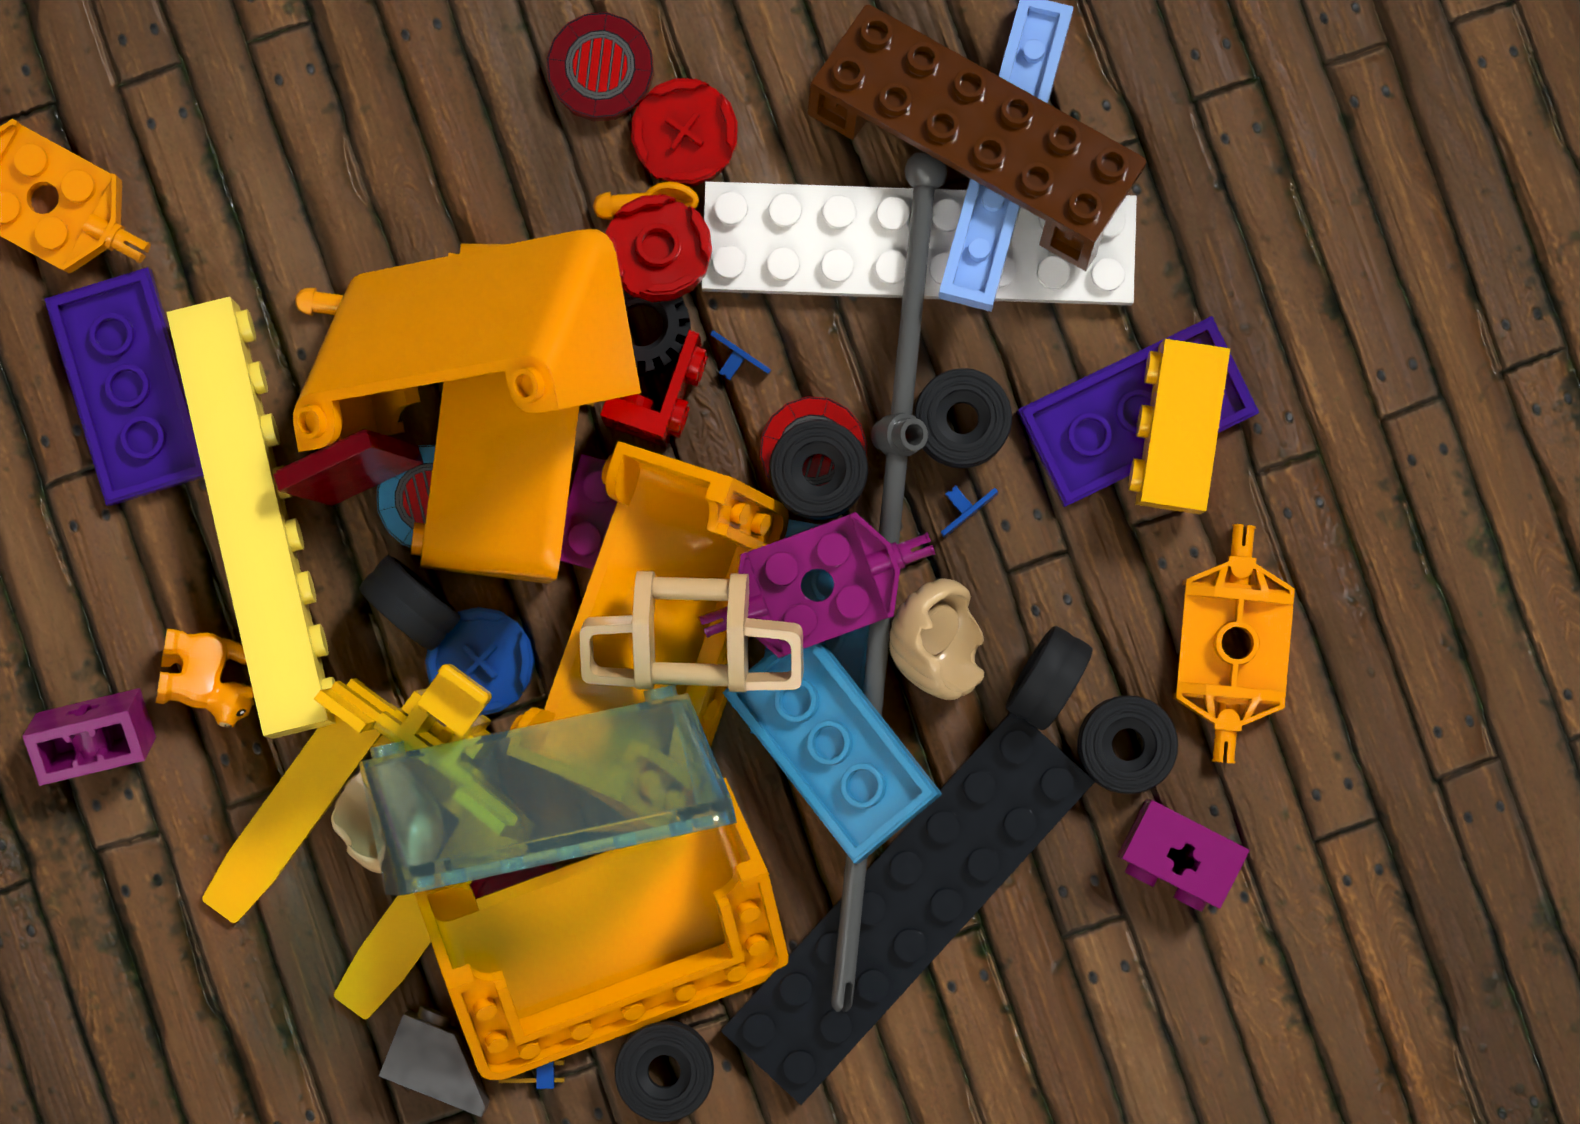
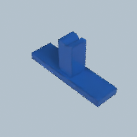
M713 330L711 332V336L733 350L719 371V374L726 375V378L731 381L745 359L767 374H770L772 370L716 331Z
M956 485L952 488V491H948L945 496L960 512L961 516L941 531L942 537L946 538L998 495L997 489H992L974 505L969 502Z

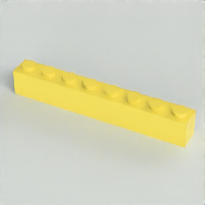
M230 296L168 311L166 313L263 736L275 739L336 724L334 714L314 700V697L320 690L331 688L335 679L333 676L325 678L321 657L329 655L328 645L321 623L313 625L309 604L316 602L315 588L310 572H301L296 551L304 550L303 536L297 518H288L284 500L292 497V495L278 491L273 475L276 473V470L285 466H276L272 446L280 445L279 432L273 414H264L260 394L268 393L266 376L261 362H252L248 342L256 341L250 312L248 309L240 310V306Z

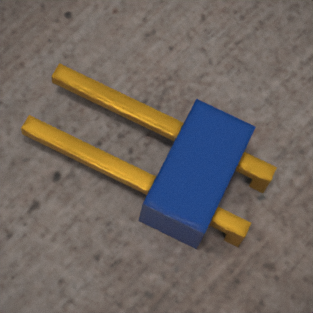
M556 1060L537 1067L536 1078H507L499 1080V1083H536V1089H554L555 1082H565V1077L555 1078V1065H564L565 1060Z

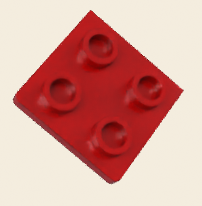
M692 330L688 331L660 412L655 411L656 407L653 406V400L639 394L620 397V399L605 400L600 414L605 426L667 447L671 435L680 438L690 411V407H688L689 402L683 400L688 384L698 387L708 356H706L707 350L701 348L700 333Z

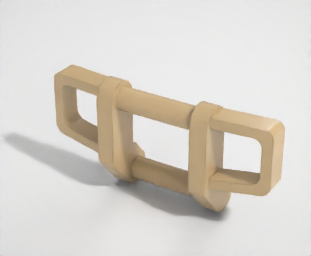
M637 571L634 587L633 615L589 617L583 622L579 633L581 677L588 684L635 687L636 689L653 690L655 684L728 686L729 692L745 693L755 690H796L801 686L804 674L803 629L797 623L748 618L749 574L731 573L730 579L656 577L654 571ZM655 599L728 601V664L655 662ZM632 633L634 669L598 666L594 661L593 635ZM748 636L787 641L791 646V670L789 672L749 673Z

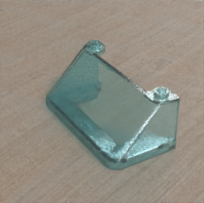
M676 685L643 691L645 698L643 703L405 752L403 741L370 748L372 759L359 762L386 895L400 896L737 823L732 798L689 694L678 695Z

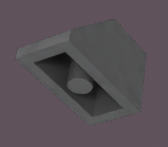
M420 1006L418 1013L408 1010L402 1016L379 1077L482 1117L490 1100L461 1031L449 1026L451 1017L438 1010L426 1006Z

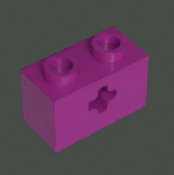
M140 688L38 712L34 715L22 736L39 786L145 761L156 739Z
M1146 799L1117 857L1129 863L1124 873L1154 887L1159 878L1177 887L1173 898L1203 912L1207 903L1221 909L1250 850L1151 799ZM1187 844L1189 847L1186 855L1194 861L1190 869L1180 866L1174 873L1172 871L1174 861L1166 856L1171 848L1181 850Z

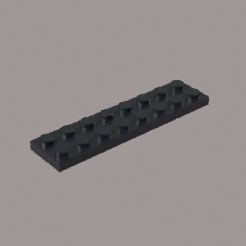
M1009 712L939 789L942 795L913 818L866 869L851 1009L848 1012H843L842 1009L837 1012L831 1005L841 897L789 954L788 964L777 969L762 983L722 1027L721 1032L802 1105L1095 781L1036 727L1029 724L1025 719Z

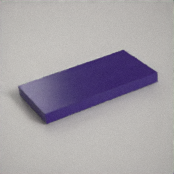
M148 267L45 298L105 504L112 506L203 478V470L174 343L152 270Z
M1212 316L1165 338L1228 348ZM1163 340L1017 410L1063 508L1128 477L1133 458L1142 459L1145 438L1136 436L1137 422L1141 405L1150 406L1153 384L1144 383L1146 363L1149 351L1158 352L1159 344ZM1231 353L1229 355L1218 433L1259 414V410Z

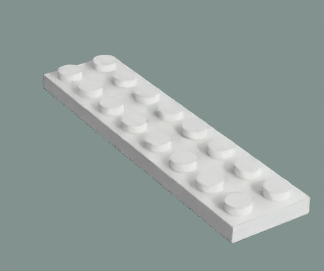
M705 181L704 221L710 230L712 255L706 275L702 279V292L902 298L914 188ZM935 190L924 299H939L940 286L967 190ZM1126 196L1104 230L1097 255L1086 272L1039 246L1045 220L1020 207L995 301L1132 306L1134 303L1137 196Z

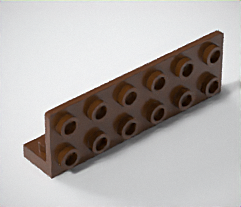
M865 5L812 80L810 86L807 115L852 140L861 130L866 119L1044 219L1045 224L1039 246L1085 272L1097 255L1104 230L1146 165V159L1143 156L872 5Z

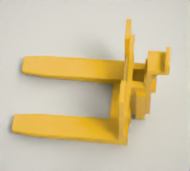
M452 664L442 665L438 670L439 673L428 688L414 691L402 708H397L392 703L390 704L365 686V683L358 678L350 679L347 685L341 681H335L331 688L320 690L314 697V700L334 714L336 724L317 728L230 848L202 897L204 903L230 922L236 923L240 921L274 884L371 750L378 751L384 757L399 763L412 772L432 792L456 808L457 814L361 945L334 992L335 999L363 1019L370 1018L396 990L431 944L414 891L444 879L461 880L470 885L479 870L491 862L531 807L524 799L521 800L498 783L495 778L488 774L489 771L476 762V760L486 757L498 740V738L485 730L491 720L483 714L480 715L491 700L492 694ZM438 720H440L442 723H444V724L447 725V726L444 727L442 724H440V723L438 722Z

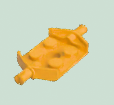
M14 119L0 126L1 237L68 274L76 271L107 249L111 251L115 249L139 264L145 259V255L128 246V244H132L148 253L151 243L127 232L125 227L121 225L122 180L117 175L101 169L21 125ZM46 185L55 187L59 195L57 206L49 213H36L31 202L35 190Z
M1232 524L1231 555L1228 556L1227 562L1183 580V585L1185 586L1177 686L1176 693H1173V699L1213 724L1215 738L1211 762L1223 763L1224 755V763L1235 764L1237 731H1242L1243 725L1285 708L1295 589L1256 564L1257 558H1252L1256 526H1244V524ZM1232 627L1241 628L1246 631L1251 640L1250 651L1241 659L1230 658L1222 649L1221 641L1223 635Z

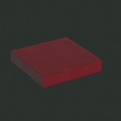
M362 429L330 446L276 470V473L273 475L279 492L333 506L424 462L417 445L371 430Z

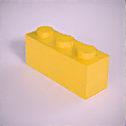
M1164 339L1159 344L1158 352L1149 351L1144 383L1153 384L1150 406L1141 405L1136 430L1137 437L1145 438L1142 459L1133 458L1128 484L1129 491L1137 492L1135 505L1198 515L1206 512L1230 348Z

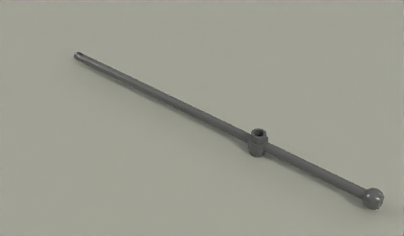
M921 152L914 153L907 160L905 166L906 180L914 189L891 414L876 422L871 431V440L874 447L886 455L879 534L888 542H896V544H899L908 456L922 449L928 439L926 425L923 421L913 416L912 411L934 193L936 189L945 183L947 176L946 164ZM892 617L870 624L868 633L863 693L881 716ZM847 853L831 1005L837 1012L841 1011V1009L843 1012H848L853 1004L867 858L859 864H854Z

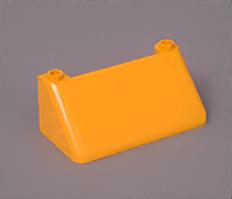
M598 229L576 230L366 272L355 276L346 288L294 408L293 426L298 452L325 448L362 429L371 430L383 435L405 432L403 421L398 422L399 416L406 406L420 402L418 386L503 371L506 374L508 390L512 400L518 408L526 413L555 411L640 394L636 361L613 242L605 233Z
M461 243L459 254L506 244ZM448 253V256L456 255V253ZM505 371L443 382L425 523L414 522L410 555L421 556L419 568L549 584L557 579L579 406L542 413H526L518 408L512 400L508 390Z
M618 441L614 453L608 457L602 470V482L605 485L607 495L617 501L552 688L544 709L538 707L530 708L514 720L509 732L510 746L506 756L621 799L679 813V805L682 799L693 788L697 787L727 702V698L722 692L728 686L655 684L653 690L636 689L635 687L588 684L581 677L580 629L585 619L589 617L633 615L634 587L637 571H654L656 577L730 579L731 573L738 574L742 553L784 539L788 527L789 514L788 509L781 502L733 477ZM655 599V662L728 664L727 630L712 635L709 638L706 637L704 628L721 623L724 619L721 618L702 625L699 618L700 615L727 607L728 601ZM632 633L593 635L594 661L598 666L634 669Z
M726 777L706 785L697 786L682 799L679 805V816L682 824L475 899L468 883L451 879L440 880L433 885L414 891L450 998L477 1070L482 1077L489 1080H503L636 1031L646 1025L660 1022L764 983L777 969L788 964L789 955L769 873Z

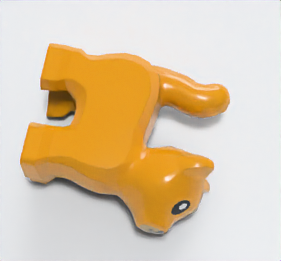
M167 629L161 667H171L173 664L178 663L181 666V673L160 671L155 703L165 704L168 701H178L193 708H204L214 716L219 726L233 727L237 721L249 715L251 707L254 705L252 686L238 682L222 683L220 680L227 660L230 659L242 665H247L242 644L230 639L221 638L213 633L187 634L184 631Z

